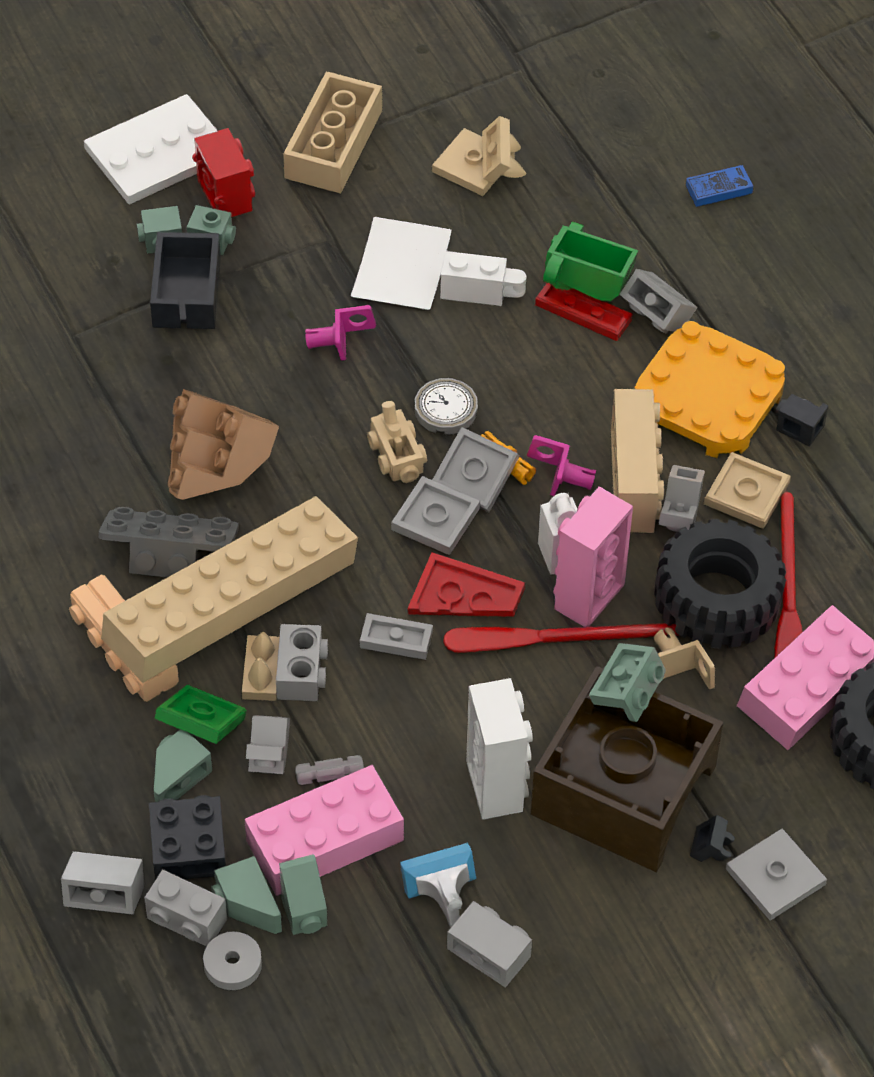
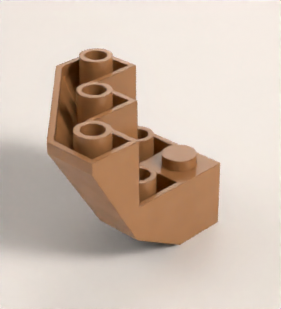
M183 389L182 395L176 398L173 406L175 417L173 437L170 445L172 453L168 480L169 492L176 498L184 500L242 484L269 458L279 426L243 409Z

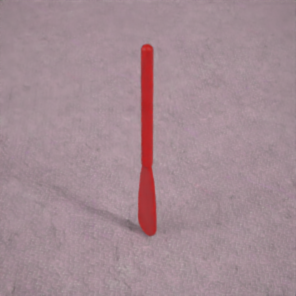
M784 492L781 495L782 562L785 564L786 583L782 596L783 608L777 626L774 659L802 633V625L796 610L794 497L790 492Z
M666 623L543 630L511 627H467L451 629L444 635L443 642L446 648L457 653L491 651L522 647L539 642L654 637L661 629L668 636L665 628H671L675 632L676 624L668 626Z

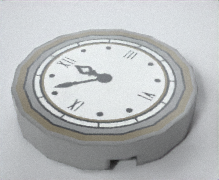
M439 378L430 381L419 389L415 397V416L419 423L428 431L436 433L437 430L445 431L444 434H455L459 432L461 427L467 429L476 418L478 410L477 396L473 389L462 381L452 378Z

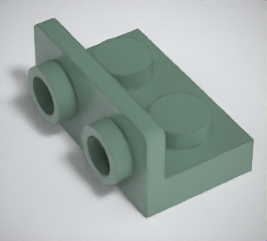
M619 643L589 694L593 704L623 708L628 719L637 722L644 709L647 708L649 700L659 683L663 680L666 672L655 647Z

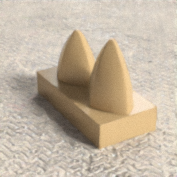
M499 116L482 131L483 179L491 183L500 176L519 178L526 175L521 165L510 156V153L521 149L516 138L510 133V120Z
M261 632L258 636L247 635L242 699L276 701V674L280 637L268 636L265 632Z

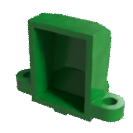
M572 221L569 227L563 225L558 235H554L547 252L543 282L562 290L574 288L598 300L612 301L617 298L634 268L638 250L583 232L584 225Z

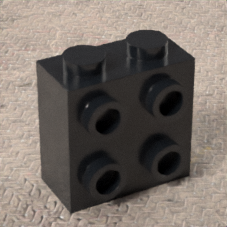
M201 795L194 799H163L159 802L149 803L155 880L162 869L182 879L214 877V870L226 866L220 796L210 797Z

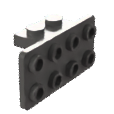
M117 507L114 510H110L99 529V539L130 543L129 573L169 577L197 562L198 550L217 551L233 542L238 533L239 524L226 517L203 519L190 513L174 516L166 515L165 512L160 510H151L145 513L135 512L129 507Z

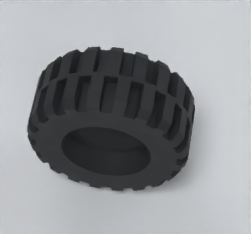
M710 519L706 524H703L702 521L690 524L689 530L686 527L680 529L675 533L674 537L666 542L659 558L654 596L656 597L655 604L661 614L663 613L662 619L668 626L676 624L675 632L683 638L688 636L692 638V642L698 640L701 645L702 642L711 644V648H721L722 645H728L729 648L741 646L742 641L748 644L757 640L759 634L763 635L771 628L772 622L778 616L786 583V569L779 551L775 546L770 547L771 541L763 534L757 535L754 528L748 525L745 528L738 526V522L728 520V523H721L719 519ZM704 573H722L738 580L746 590L731 595L716 594L702 588L693 578Z
M873 662L867 664L866 671L863 668L856 670L851 674V678L846 680L841 686L830 727V738L833 740L831 746L834 755L840 757V765L847 772L852 770V777L858 782L863 783L866 781L870 783V788L874 789V727L868 719L874 716Z

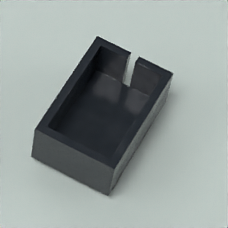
M157 232L150 300L153 328H181V323L187 324V328L215 329L221 263L219 233Z

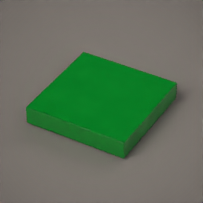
M186 685L157 708L155 719L217 744L245 720L247 709Z

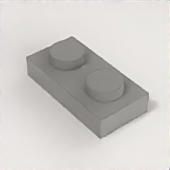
M367 613L360 637V648L426 660L433 634V625Z

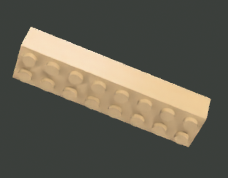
M315 496L104 612L101 639L144 683L353 564L358 537Z

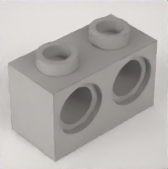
M281 624L276 674L277 700L318 701L319 688H325L326 668L320 667L321 659L327 660L328 639H322L321 626Z

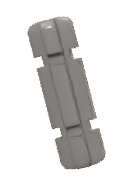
M356 755L347 757L346 761H343L342 758L314 762L315 765L310 766V763L298 764L295 772L298 784L303 785L312 783L313 779H317V782L340 779L345 777V774H352L363 769L364 765L362 757Z

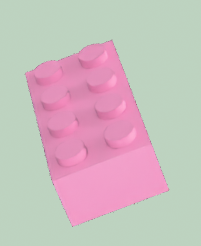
M598 487L591 496H585L571 519L567 517L558 529L560 538L556 551L558 565L555 569L557 578L553 594H555L554 609L583 627H589L625 585L633 506L601 487Z
M832 605L744 686L737 707L784 748L789 750L835 706L840 688L846 680L851 678V674L860 668L866 671L867 664L874 662V640Z
M370 765L246 818V841L277 896L281 894L279 863L314 854L321 877L404 841V819L373 765Z

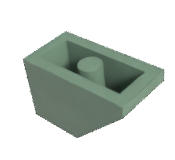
M181 729L174 735L165 737L156 749L155 802L163 799L178 800L212 772L211 753L193 736Z
M312 854L279 863L281 899L292 934H310L318 931L321 927L327 926V907L315 855Z
M255 856L214 870L216 885L211 886L212 893L225 898L226 911L230 918L274 934L282 932L281 913Z

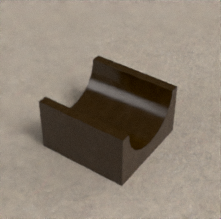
M596 666L533 771L530 815L657 873L663 862L672 829L692 787L702 773L711 776L716 767L723 721L657 692L653 693L647 708L644 709L637 722L630 721L623 708L593 704L589 694L604 670Z

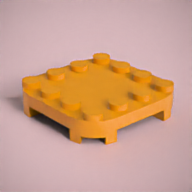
M687 321L682 325V328L677 329L668 337L639 377L635 389H653L654 403H660V421L655 423L706 446V455L718 458L720 453L739 451L742 454L749 447L750 439L774 404H779L785 381V366L781 361L774 359L767 353L728 335L699 325L697 322Z

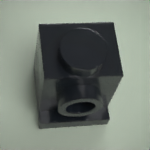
M791 394L787 400L782 399L776 409L775 416L778 417L776 431L810 447L825 426L828 405L823 403L818 407L806 399H801Z

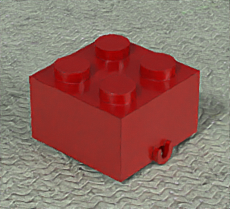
M229 128L194 138L195 153L192 155V159L196 162L197 180L212 209L231 212V217L252 211V198L255 197V189L251 182V177L254 176V169L249 159L245 160L243 157V148L240 140L233 138Z

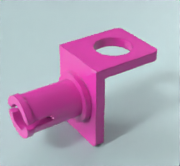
M371 306L335 309V323H333V326L306 329L305 335L308 349L335 345L341 361L346 360V332L376 327ZM360 314L364 315L367 319L356 323L352 322L349 318Z
M535 435L527 456L557 466L550 495L555 496L559 484H562L563 481L591 490L596 470L569 463L567 455L570 445ZM546 446L555 453L543 454L538 451L537 447Z

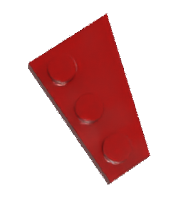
M431 553L407 608L408 614L514 617L525 590V582Z

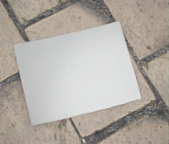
M374 217L351 297L429 310L442 271L451 229Z

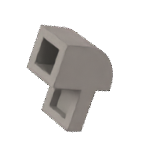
M677 465L672 466L665 502L660 513L659 525L678 532L684 527L689 530L690 524L695 523L702 492L704 470Z
M253 716L251 743L247 744L246 759H249V772L284 773L289 741L290 718Z

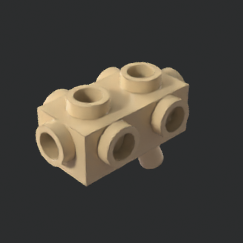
M386 401L382 404L383 413L371 417V431L367 432L368 442L372 451L378 449L381 456H378V463L382 474L389 473L393 482L401 479L402 482L409 483L416 480L419 474L423 473V463L427 462V455L422 444L418 445L415 440L416 432L412 421H406L402 410L395 409L394 402Z

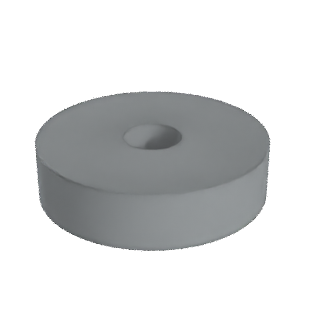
M241 932L222 933L213 938L204 951L205 973L208 979L219 988L226 990L245 988L252 984L260 974L262 968L261 950L257 942L247 934ZM230 958H237L239 960L234 964L227 962Z

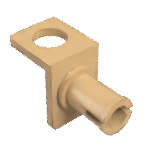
M665 628L669 636L668 638L663 629L659 630L654 636V641L662 651L658 655L666 669L664 678L696 668L709 689L714 688L715 667L700 642L696 640L681 645L673 629Z

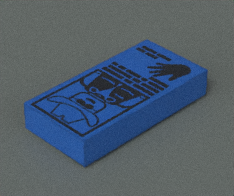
M743 165L686 178V187L696 207L753 193V184Z

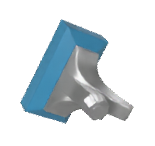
M468 843L400 862L404 889L408 898L420 895H428L434 898L443 910L450 927L460 917L459 909H461L462 900L459 894L461 888L466 882L476 879L472 850Z

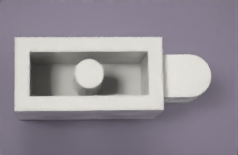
M445 251L441 271L440 299L502 306L503 296L519 298L525 294L526 274L522 270L506 268L507 258Z
M559 493L552 497L550 502L540 506L538 545L550 575L555 574V569L558 565V556L556 555L560 538L558 529L567 517L571 519L577 512L573 498L569 497L567 493Z

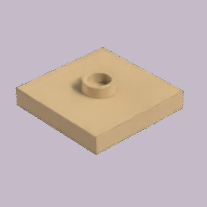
M465 128L432 165L433 173L481 196H484L496 182L495 180L491 183L483 179L482 136ZM515 152L510 153V156L515 158Z
M731 452L708 491L704 505L764 529L779 503L781 495L788 487L791 476Z

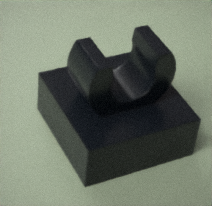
M716 815L696 826L690 856L700 862L710 857L717 861H724L731 857V853L723 848V845L726 846L734 842L735 839L731 833L726 832L728 821Z

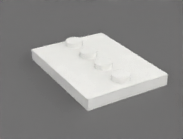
M186 94L84 140V148L130 205L197 174L196 162L192 159V155L195 153L194 138L216 132L217 130Z

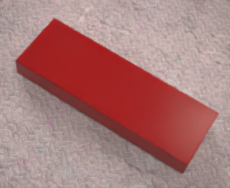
M546 283L535 299L536 306L615 341L619 340L632 321V313L593 298L574 288L562 290Z

